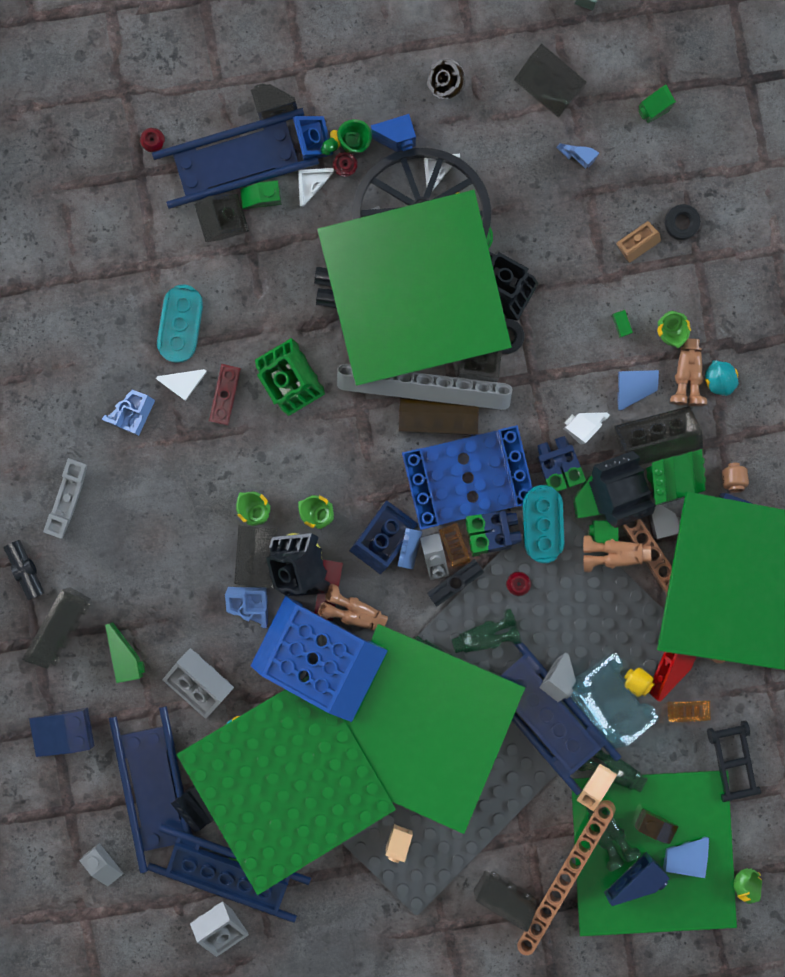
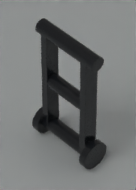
M746 720L741 721L740 726L718 731L708 728L707 736L709 742L715 746L724 794H721L722 802L761 794L760 787H756L746 736H750L748 722ZM739 734L744 757L724 761L719 738ZM746 765L750 788L730 792L726 769Z

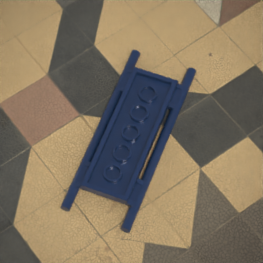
M303 108L152 152L154 160L171 155L174 156L185 196L167 201L168 209L318 165L317 157L298 162L286 121L293 119L294 116H304ZM264 128V130L196 150L197 147Z
M516 635L510 641L523 656L500 676L526 687L516 711L555 756H552L516 713L512 721L576 795H579L583 790L570 775L577 771L602 747L615 761H618L622 756L570 697L562 700L583 723L586 729L583 728L561 701H555L539 688L543 680L538 674L545 679L548 671Z
M167 706L159 708L162 726L120 735L117 716L109 718L140 873L148 871L144 851L172 846L176 843L177 838L159 832L161 824L193 835L191 827L171 805L175 799L184 793ZM126 758L128 759V764H129V769H130V774H131V779H132V784H133L135 799H136V803H137V808H138V813H139V818H140L141 827H139V825H138V820H137V815H136V810H135V805H134V800H133V795H132L130 780H129L128 771H127V766H126V761H125Z
M161 824L159 832L173 836L177 840L168 867L164 868L149 862L148 871L295 923L297 915L279 909L290 879L309 885L311 877L295 872L257 896L239 862L200 849V847L236 859L230 848Z

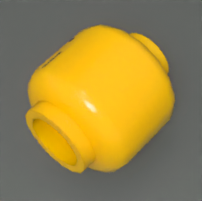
M641 667L635 670L630 669L624 676L626 679L625 688L636 697L642 695L645 697L654 686L652 683L653 677Z

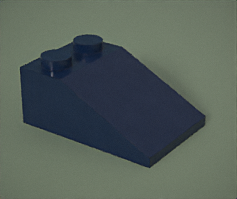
M386 500L349 552L381 574L388 568L401 549L406 528L414 529L418 523Z
M88 707L29 718L36 757L90 750L95 746Z
M645 852L604 894L609 903L615 906L664 889L670 878L663 868Z

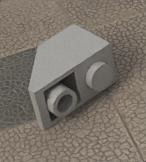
M439 533L421 537L420 541L430 580L449 576Z

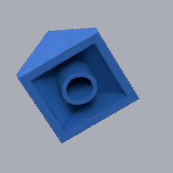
M324 116L293 117L304 160L313 157L319 159L334 154L331 152L329 155H324L321 152L322 144L329 139Z

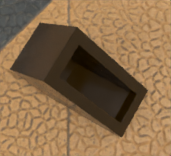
M644 808L634 825L639 832L667 844L671 843L679 827Z

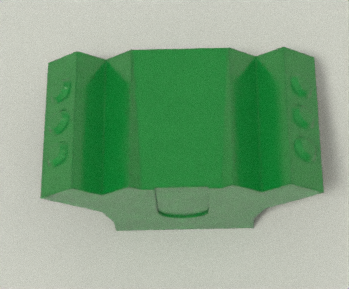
M292 338L255 359L256 368L259 371V374H257L274 405L278 404L281 410L288 416L325 395L324 386L318 382V376L308 364L305 354L299 350V344Z
M703 449L653 462L651 466L646 468L647 479L653 488L655 505L659 506L684 499L686 492L699 494L706 491Z

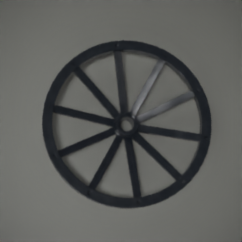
M412 148L395 152L383 158L366 173L355 193L352 215L354 220L398 209L361 210L364 195L371 183L409 206L430 201L429 198L443 162L461 171L468 179L434 199L454 195L473 184L482 204L483 211H480V215L483 218L482 224L486 239L491 223V204L483 181L466 162L442 150ZM431 158L437 160L423 197L419 194L407 160ZM401 162L415 200L405 196L376 177L388 167Z

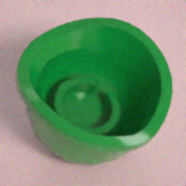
M358 119L344 122L337 132L343 150L352 154L364 152L372 140L369 126L364 121Z

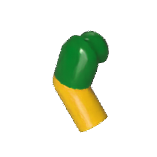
M332 130L330 138L322 144L321 152L324 155H329L340 147L337 130Z

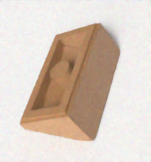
M647 221L618 241L616 245L630 263L661 241L660 233Z

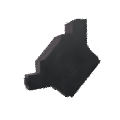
M489 252L503 313L508 319L519 320L539 283L533 275L527 272L529 268L500 252L497 255Z
M634 451L595 464L591 473L593 479L589 484L599 515L605 514L607 522L614 528L651 515L656 507L650 500L652 492L646 483L645 470L638 465L641 457Z
M308 533L272 537L269 546L271 555L266 558L274 589L286 596L325 594L328 592L330 582L325 580L327 570H325L321 557L322 549L316 546L318 536Z
M194 784L171 803L195 833L214 821Z

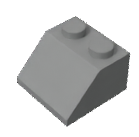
M223 901L190 923L197 943L216 957L249 935L234 911Z

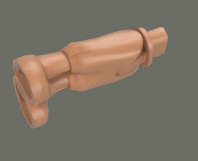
M688 338L683 347L680 348L677 374L675 375L678 388L676 394L671 396L670 403L674 405H687L686 386L689 381L690 395L688 406H706L707 399L701 396L699 392V385L702 384L704 379L702 375V349L699 348V339Z
M584 535V553H608L605 556L584 555V572H591L593 567L605 564L606 567L613 569L619 566H630L652 561L651 546H642V543L639 545V543L615 541L613 539L606 541L605 544L593 541L590 535Z
M330 584L325 595L326 601L344 606L348 610H340L326 602H323L318 610V615L325 619L337 617L345 625L351 624L375 630L378 624L385 626L388 620V616L382 615L381 611L359 601L358 598L350 597L347 599L342 596L338 586L335 584Z

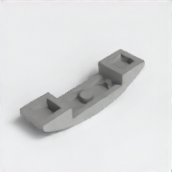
M71 458L67 459L62 474L63 480L52 512L48 516L44 533L63 538L82 489L87 464Z

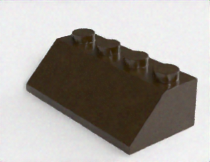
M400 397L399 432L478 435L479 407Z

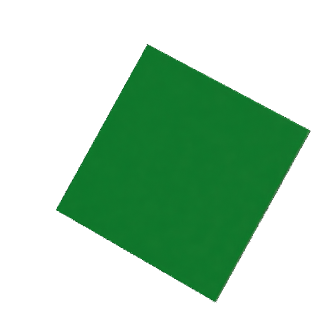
M475 190L317 229L356 386L512 348Z
M692 492L685 493L657 647L658 651L785 670L784 509Z
M378 624L371 641L385 648L388 652L353 721L350 722L345 719L344 721L391 802L464 834L526 687Z
M309 675L303 678L302 681L307 682ZM286 689L176 754L257 896L396 810L344 719L323 711Z
M719 770L616 776L601 800L611 801L615 805V814L576 879L579 936L737 928L735 890L733 885L734 866L730 801L722 802L721 794H724ZM726 770L727 779H728V784H729L728 770ZM590 777L572 779L583 790ZM571 790L575 846L594 811L578 802L579 795H576ZM600 808L604 815H610L608 808ZM643 808L679 826L670 844L657 841L635 828L634 825ZM591 824L593 831H600V827L597 824ZM704 836L709 838L705 878L666 872L670 878L668 884L664 889L658 890L656 893L612 906L607 900L604 892L645 852L663 868L666 848L677 847L688 841H697ZM581 841V845L584 848H591L589 842ZM575 857V865H580V860Z

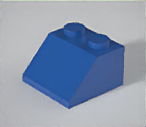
M409 114L371 125L372 139L396 152L409 150L416 146V135Z

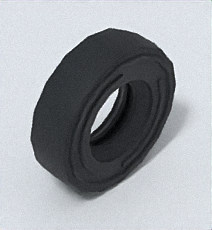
M681 204L669 210L664 223L665 229L674 239L685 240L697 233L701 221L700 215L695 208L690 205ZM685 215L689 218L690 225L687 229L682 230L676 226L675 219L677 216Z
M505 319L507 329L512 330L515 336L511 343L512 348L498 352L511 354L521 348L525 333L517 321Z

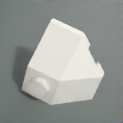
M607 412L579 413L576 416L572 414L564 422L566 424L564 430L580 445L585 444L602 426L603 420L605 421L610 415Z

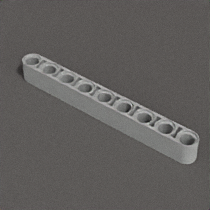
M350 364L340 365L337 370V387L344 391L500 410L510 407L513 391L512 387L506 383L416 372L356 386Z

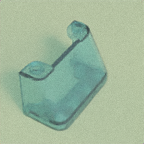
M616 653L608 655L575 677L576 682L572 687L574 691L571 697L614 748H620L632 743L659 720V717L653 706L644 703L640 704L634 694L625 688V681L619 673L623 670V661Z

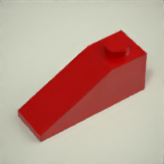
M664 652L653 677L652 683L654 686L649 691V694L661 702L691 670L697 656Z

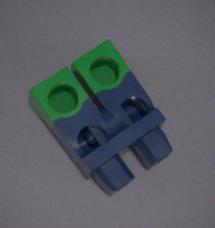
M565 436L554 439L558 450L552 452L548 442L537 445L539 454L537 459L546 485L553 487L558 492L586 482L573 445H569Z
M506 511L466 516L465 523L472 557L511 549L512 545L522 542L520 531L511 533L509 531V526L518 525L516 513L506 514Z

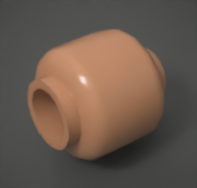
M740 463L728 464V467L722 470L723 487L730 493L743 492L744 488L749 485L747 468L740 466Z

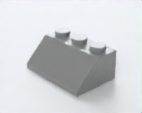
M191 648L162 679L205 719L234 688L227 679L216 672L211 665L206 663Z

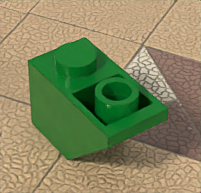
M588 476L586 482L583 483L573 497L576 518L599 515L589 484L593 479L592 476Z

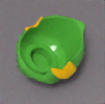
M673 310L668 311L658 321V335L667 345L680 348L689 338L691 331L690 322L684 314Z
M255 491L239 493L236 510L238 517L250 526L264 524L269 518L271 506L264 495Z
M311 495L298 502L299 514L305 525L311 528L322 529L334 520L332 503L320 495Z
M752 868L740 870L733 882L737 897L748 904L759 902L761 899L762 879L758 877L760 873L752 870Z

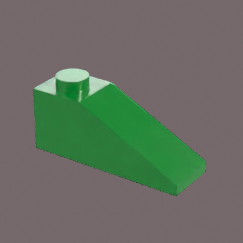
M114 623L106 624L116 683L140 679L143 677V673H145L143 661L140 662V657Z

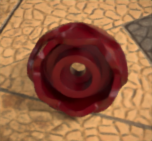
M157 128L144 130L140 137V143L147 152L161 150L165 142L163 133Z
M348 152L337 154L333 161L335 172L343 177L354 174L358 166L354 155Z
M514 572L510 574L506 581V587L512 595L523 596L529 592L531 580L524 572Z

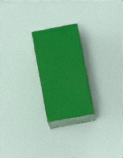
M625 310L612 314L619 338L633 333Z

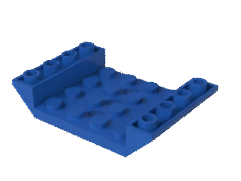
M518 425L402 453L420 530L466 519V516L492 513L523 506L526 494L533 488ZM465 453L469 456L467 464L463 465L458 462L459 454ZM466 472L472 473L474 477L473 481L469 484L465 483L462 479L463 474ZM470 491L478 494V499L474 503L467 500V494Z
M285 596L251 667L262 677L323 711L352 722L388 650L372 641H366L302 607L303 604ZM320 635H324L327 638L325 646H320L318 643ZM311 653H315L318 656L316 664H312L309 661ZM302 671H307L309 674L307 682H303L300 679Z

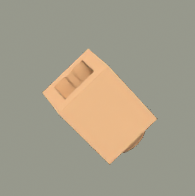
M599 764L584 786L577 801L594 811L617 774Z
M396 824L393 825L386 844V856H388L389 860L396 863L400 861L405 862L413 836L412 830Z

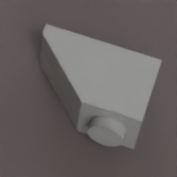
M656 505L654 513L649 515L654 538L659 539L678 534L680 517H677L674 512L664 506Z
M566 652L555 660L539 687L557 702L564 698L568 699L574 691L572 687L576 682L570 657Z
M100 843L79 860L93 878L106 886H109L124 874Z

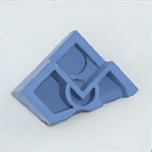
M561 143L556 147L568 159L573 156L585 169L589 168L599 155V152L589 147Z
M659 370L618 372V410H623L658 390Z
M131 390L123 401L115 405L116 409L109 416L104 415L102 420L139 436L155 400L148 395Z
M406 528L397 566L414 569L422 531Z
M228 587L225 593L226 611L233 615H239L246 621L251 619L260 623L262 628H267V587Z
M704 836L697 841H688L677 847L666 848L663 869L666 872L705 878L709 838Z

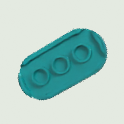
M189 285L175 286L166 293L163 300L157 348L166 360L173 363L187 361L193 356L197 347L203 300L199 292Z
M538 485L529 490L523 500L525 550L535 561L550 563L564 549L563 500L553 487Z

